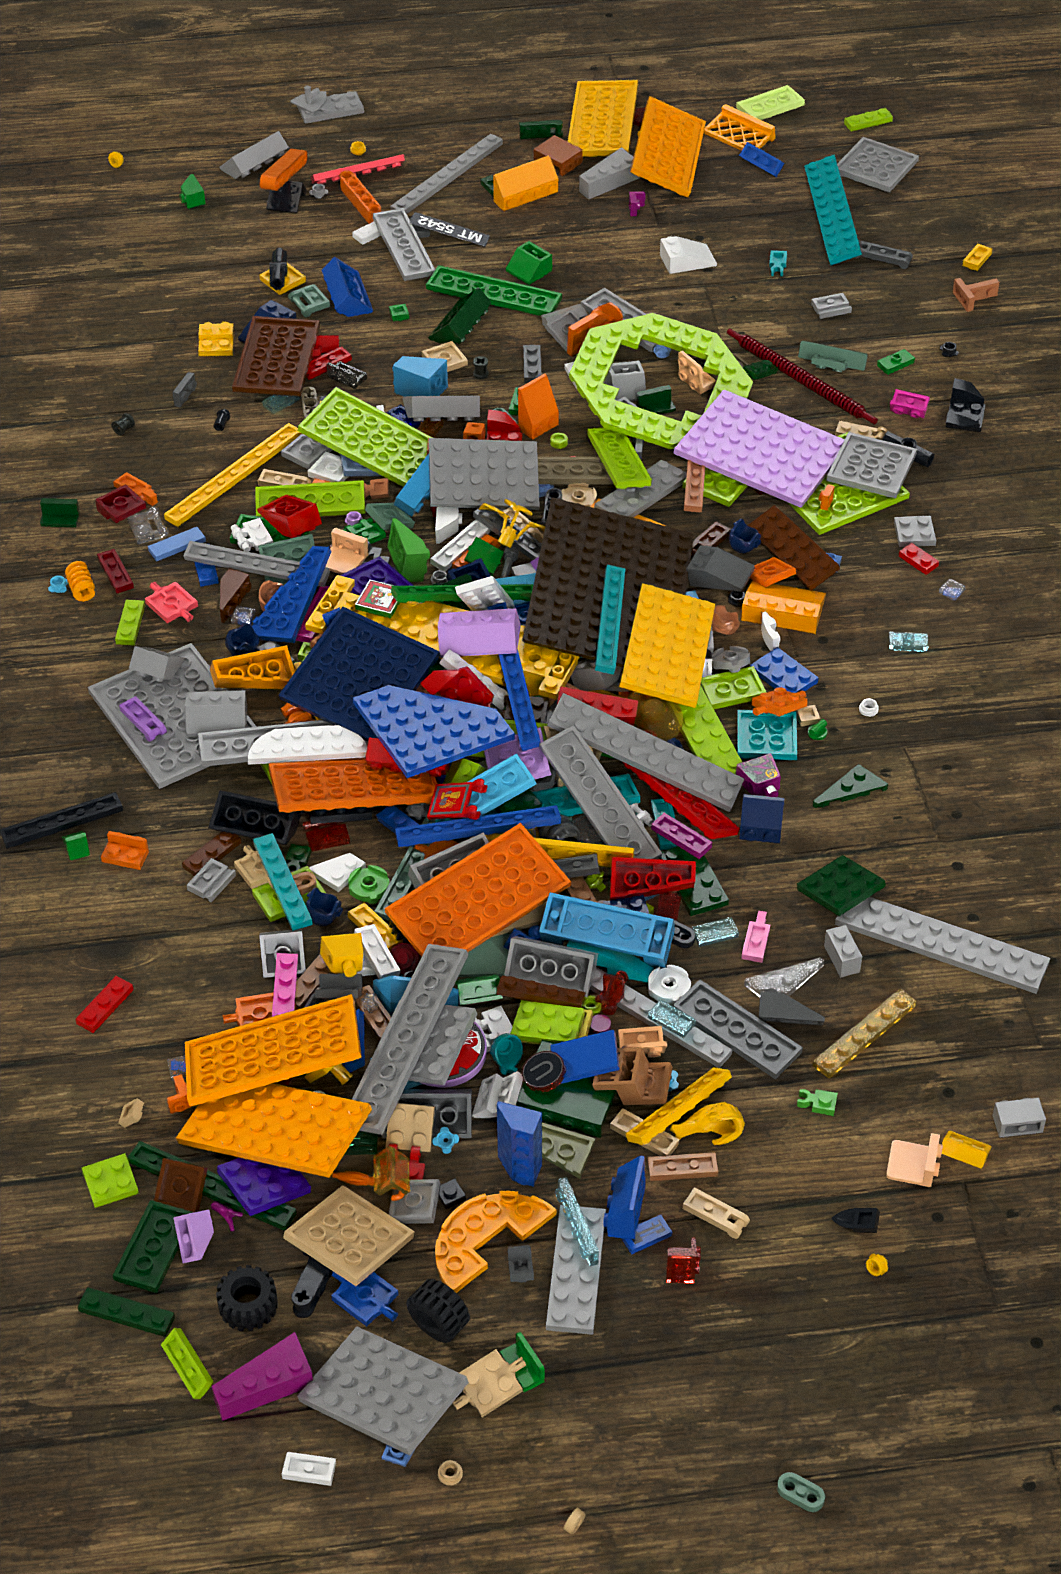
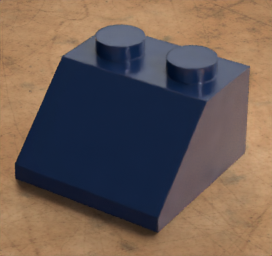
M744 794L739 839L780 843L784 798Z

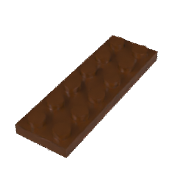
M775 505L747 525L756 529L761 534V544L774 557L796 568L794 576L810 591L840 570L839 564Z

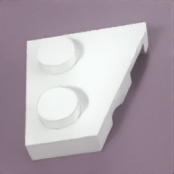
M348 853L309 868L316 876V879L340 892L349 884L348 878L356 868H366V863L353 854Z

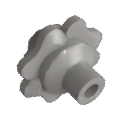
M426 803L409 805L406 808V812L409 817L421 820L422 817L427 816L430 806Z

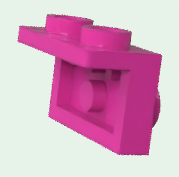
M896 389L893 400L890 401V411L896 414H907L913 418H924L930 397Z

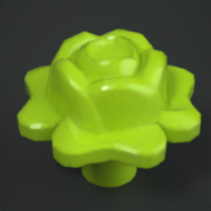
M602 871L599 874L588 875L585 879L590 889L597 888L602 892L606 888V885L602 882L605 872Z

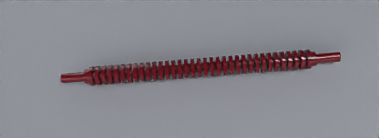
M731 328L727 330V334L736 339L742 348L762 360L771 361L773 365L778 367L779 371L852 416L864 418L874 425L878 422L876 417L866 412L863 405L749 335H740Z

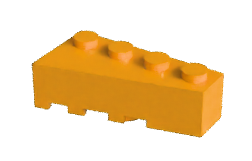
M286 645L213 660L210 673L215 688L283 689L295 673V669Z

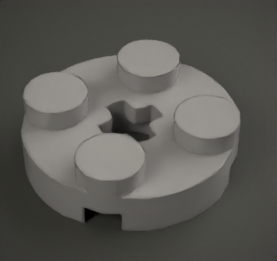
M730 646V650L724 651V647L717 649L712 653L713 668L726 669L732 673L739 672L741 667L750 664V653H748V649L740 646Z

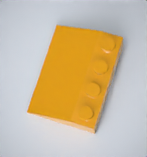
M752 581L746 591L742 604L741 620L762 624V612L766 611L770 617L775 619L776 627L816 634L826 593L778 584L764 587Z

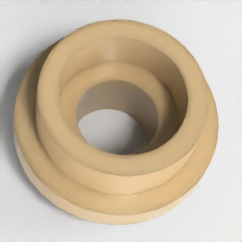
M448 1460L440 1465L438 1478L443 1484L455 1485L462 1479V1467L457 1462ZM448 1472L454 1473L453 1476H447L446 1474Z

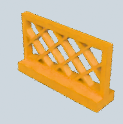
M726 104L721 107L722 112L704 128V134L741 151L747 142L761 149L768 141L772 142L775 139V126ZM736 125L738 128H731V126ZM729 126V129H725V130H721V129H720V127ZM718 128V131H711V129ZM743 131H749L751 133L744 134ZM736 132H741V133H742L741 135H735V136H733V133H736ZM723 134H731V136H728V137H724V136H722V135H723ZM754 137L752 141H745L746 138ZM743 139V142H739V143H737V142L734 141V140Z

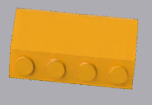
M549 156L493 175L494 202L503 211L558 192V177Z

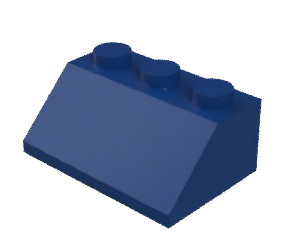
M638 1156L619 1167L617 1176L612 1177L611 1191H613V1195L608 1196L607 1208L609 1213L604 1214L603 1226L607 1227L608 1237L635 1239L646 1188L645 1156Z

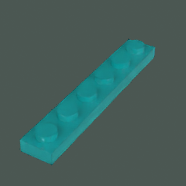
M273 833L253 839L256 851L292 931L313 925L312 918Z

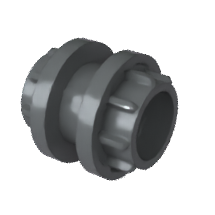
M560 815L561 824L540 827L539 838L571 842L580 841L579 829L564 815Z

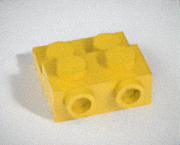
M211 322L199 324V356L233 355V323L222 322L221 324H212Z

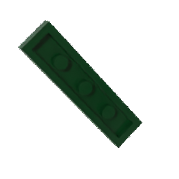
M87 1287L78 1305L79 1312L163 1337L167 1336L175 1319L174 1312Z

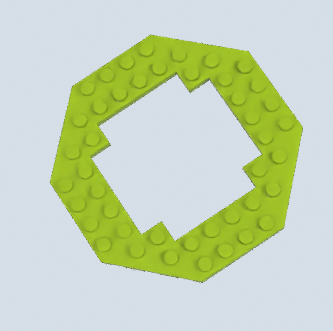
M655 313L590 328L569 373V379L577 385L578 392L583 399L586 398L589 403L588 406L594 415L600 418V423L604 428L668 449H674L702 415L686 410L682 421H678L617 401L616 397L619 388L604 384L620 345L638 349L641 340L644 339L705 359L703 371L718 376L705 411L723 390L747 399L753 385L751 378L718 334Z

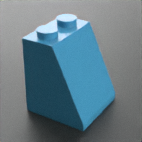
M402 356L393 365L394 391L398 395L404 397L440 396L448 387L446 359Z

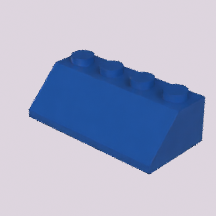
M334 256L322 269V273L328 286L327 289L331 294V300L335 305V310L347 317L372 313L373 308L359 272Z
M498 1101V1158L512 1181L520 1185L534 1187L542 1167V1113Z

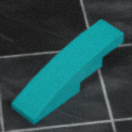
M569 941L567 947L599 953L596 966L607 967V974L611 976L648 983L649 975L654 970V967L631 954Z

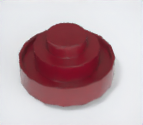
M408 943L398 944L390 952L400 969V974H405L410 970L415 971L421 959L420 954Z

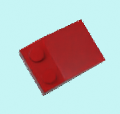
M287 494L257 509L258 513L283 536L290 538L300 537L306 531H312L316 529V526L322 524L316 503Z

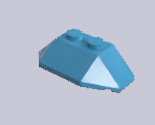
M392 975L373 980V991L391 1016L411 980L410 977ZM452 988L445 1005L459 1006L458 989Z

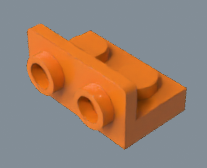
M109 831L107 834L108 843L101 855L102 862L141 870L149 853L147 839Z

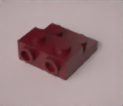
M126 484L95 499L97 511L106 519L111 518L115 523L146 509V502Z

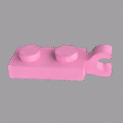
M758 911L756 922H749L741 959L763 962L770 932V925L765 924L767 912Z

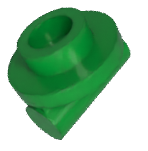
M821 719L817 724L809 726L808 736L814 740L824 739L827 736L826 720Z

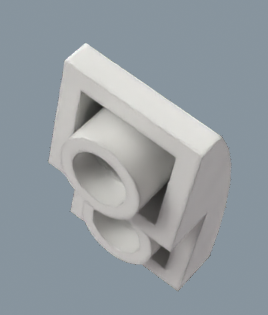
M765 611L762 612L761 631L767 647L772 651L777 647L779 648L780 635L775 631V619L770 617Z

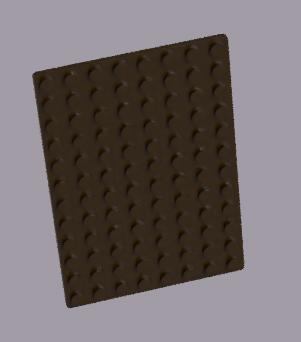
M552 498L522 641L596 661L606 566L612 565L625 568L616 666L623 667L642 583L686 595L689 573L687 572V567L690 564L694 535L685 530L635 519L634 517L584 506L563 499Z

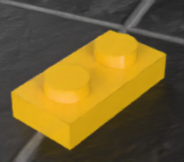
M977 244L963 260L962 266L978 271L991 256L992 248Z

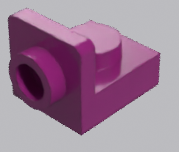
M644 191L629 192L630 216H637V210L645 206Z

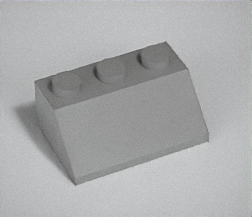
M246 691L186 692V736L198 737V733L246 728Z

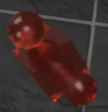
M620 970L615 976L607 973L603 975V990L595 998V1002L602 1004L601 1010L605 1015H613L617 1011V1004L625 996L624 983L628 980V974L625 971Z

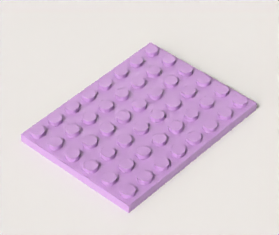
M723 390L674 448V454L701 466L704 465L708 469L802 508L829 473L845 439Z

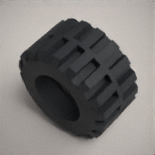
M246 1265V1268L236 1267V1271L231 1269L227 1272L228 1276H223L221 1284L217 1286L216 1296L220 1316H222L225 1324L229 1323V1327L232 1329L237 1327L238 1331L248 1329L249 1332L253 1331L255 1327L258 1329L263 1328V1323L268 1324L271 1322L270 1317H274L276 1309H278L274 1279L269 1277V1273L266 1270L262 1272L261 1268L257 1266L255 1269L251 1265ZM244 1294H255L258 1296L257 1299L249 1303L236 1301Z
M429 1278L425 1280L406 1301L407 1310L418 1327L430 1337L443 1343L450 1342L470 1321V1314L460 1296L449 1286L436 1279Z

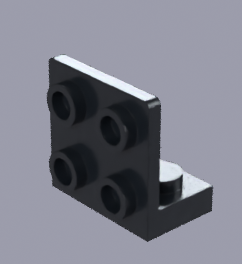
M287 181L277 191L270 190L266 206L267 210L298 213L301 196H306L307 191L303 182Z

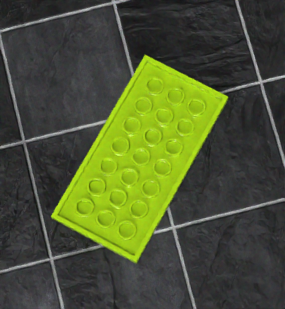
M337 387L298 425L297 430L402 487L406 485L426 458L428 438H433Z

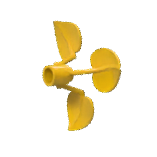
M504 500L507 505L516 511L510 526L507 527V519L511 518L509 515L495 506L483 503L479 510L497 512L504 519L501 535L497 542L508 548H511L514 541H518L519 537L529 527L545 531V526L529 522L516 534L517 530L513 529L519 512L521 511L529 516H532L533 513L511 500Z

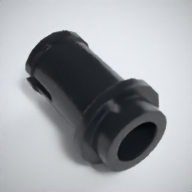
M221 409L217 412V419L213 425L217 431H223L226 422L230 419V412L228 410Z

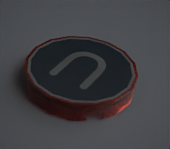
M541 1051L532 1055L522 1068L523 1080L532 1091L548 1092L555 1089L562 1083L563 1076L566 1073V1066L562 1057L552 1051Z

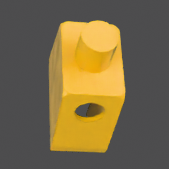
M361 933L321 936L320 955L331 973H344L346 977H353L362 970L363 945Z

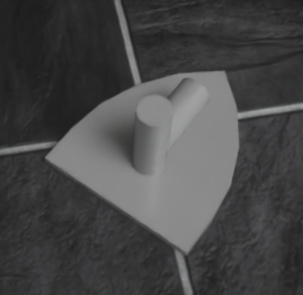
M305 86V94L294 98L290 102L310 113H314L326 102V91H320L318 88L311 91L310 86Z

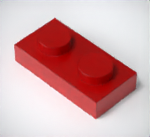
M913 543L899 551L900 558L925 575L939 566L937 559Z

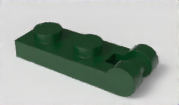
M563 121L519 122L520 139H531L555 135L562 138L563 131L561 128L563 127Z

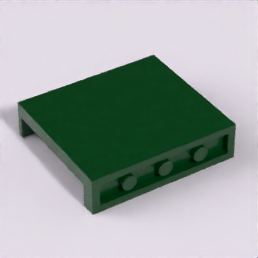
M542 1040L536 1054L551 1052L550 1045L556 1043ZM594 1076L555 1085L553 1082L545 1087H534L524 1081L516 1106L541 1112L543 1123L557 1125L566 1130H574L587 1136L601 1138L602 1126L616 1090H594L592 1086Z

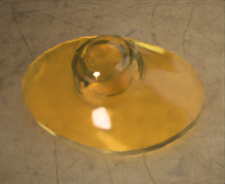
M635 691L629 695L627 699L638 701L634 727L666 742L679 734L684 720L678 703Z

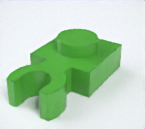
M800 1089L799 1097L805 1099H798L797 1106L800 1108L811 1106L814 1113L834 1116L838 1093L816 1089L815 1094H811L806 1089Z

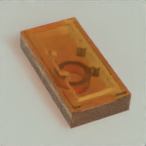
M428 417L417 430L434 438L443 427V421H430V417Z

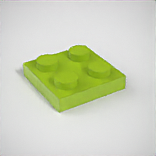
M125 1153L81 1167L95 1208L139 1194Z

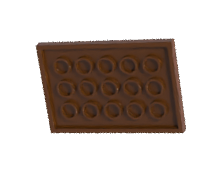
M253 316L232 385L233 392L301 396L319 332L320 320Z

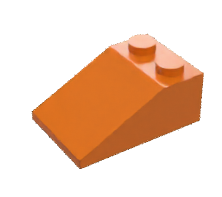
M545 373L518 388V426L521 428V432L533 440L559 425V410Z

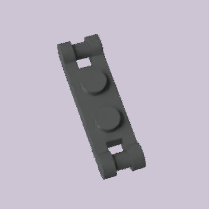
M859 241L862 255L855 257L859 258L862 256L872 260L896 264L902 269H907L913 255L908 251Z

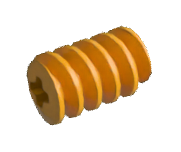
M75 561L69 564L65 570V576L73 597L78 601L92 599L95 596V585L86 563Z

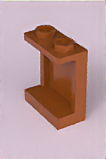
M554 135L534 148V160L549 156L552 164L560 168V175L564 176L583 162V149Z

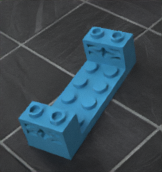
M550 892L539 933L542 942L563 946L564 940L640 956L650 966L666 968L675 925L674 919Z

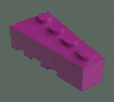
M294 1332L212 1386L214 1401L222 1421L299 1392L309 1382L313 1381L311 1368L296 1333Z

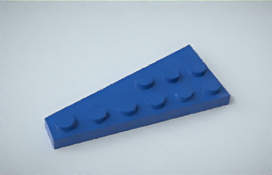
M312 546L299 562V568L295 573L291 572L287 583L284 586L281 585L264 606V612L260 617H256L252 621V627L259 640L295 643L332 552L329 547Z

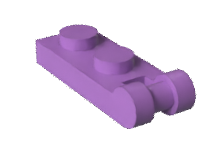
M136 696L119 705L120 711L144 734L149 742L154 740L157 735L167 733L165 725Z

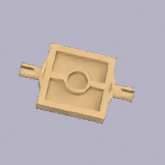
M250 845L244 846L243 851L246 853V856L234 861L236 870L251 889L269 883L273 889L257 851H254Z
M497 1349L461 1371L460 1374L467 1376L469 1383L463 1389L464 1394L452 1403L455 1409L458 1410L467 1403H470L477 1409L481 1417H484L523 1392V1388L515 1377V1372L527 1366L525 1361L520 1357L509 1365V1363L503 1360Z

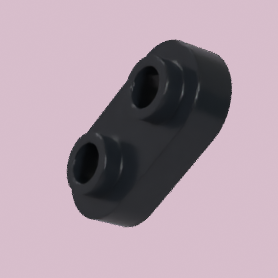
M674 920L675 932L672 944L680 948L692 947L695 943L694 930Z

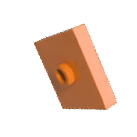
M773 557L755 565L750 579L767 587L795 575L796 568Z

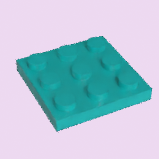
M737 710V753L739 757L755 759L771 753L774 759L797 760L796 712H790L782 716L771 713H762L756 716L753 714V710Z

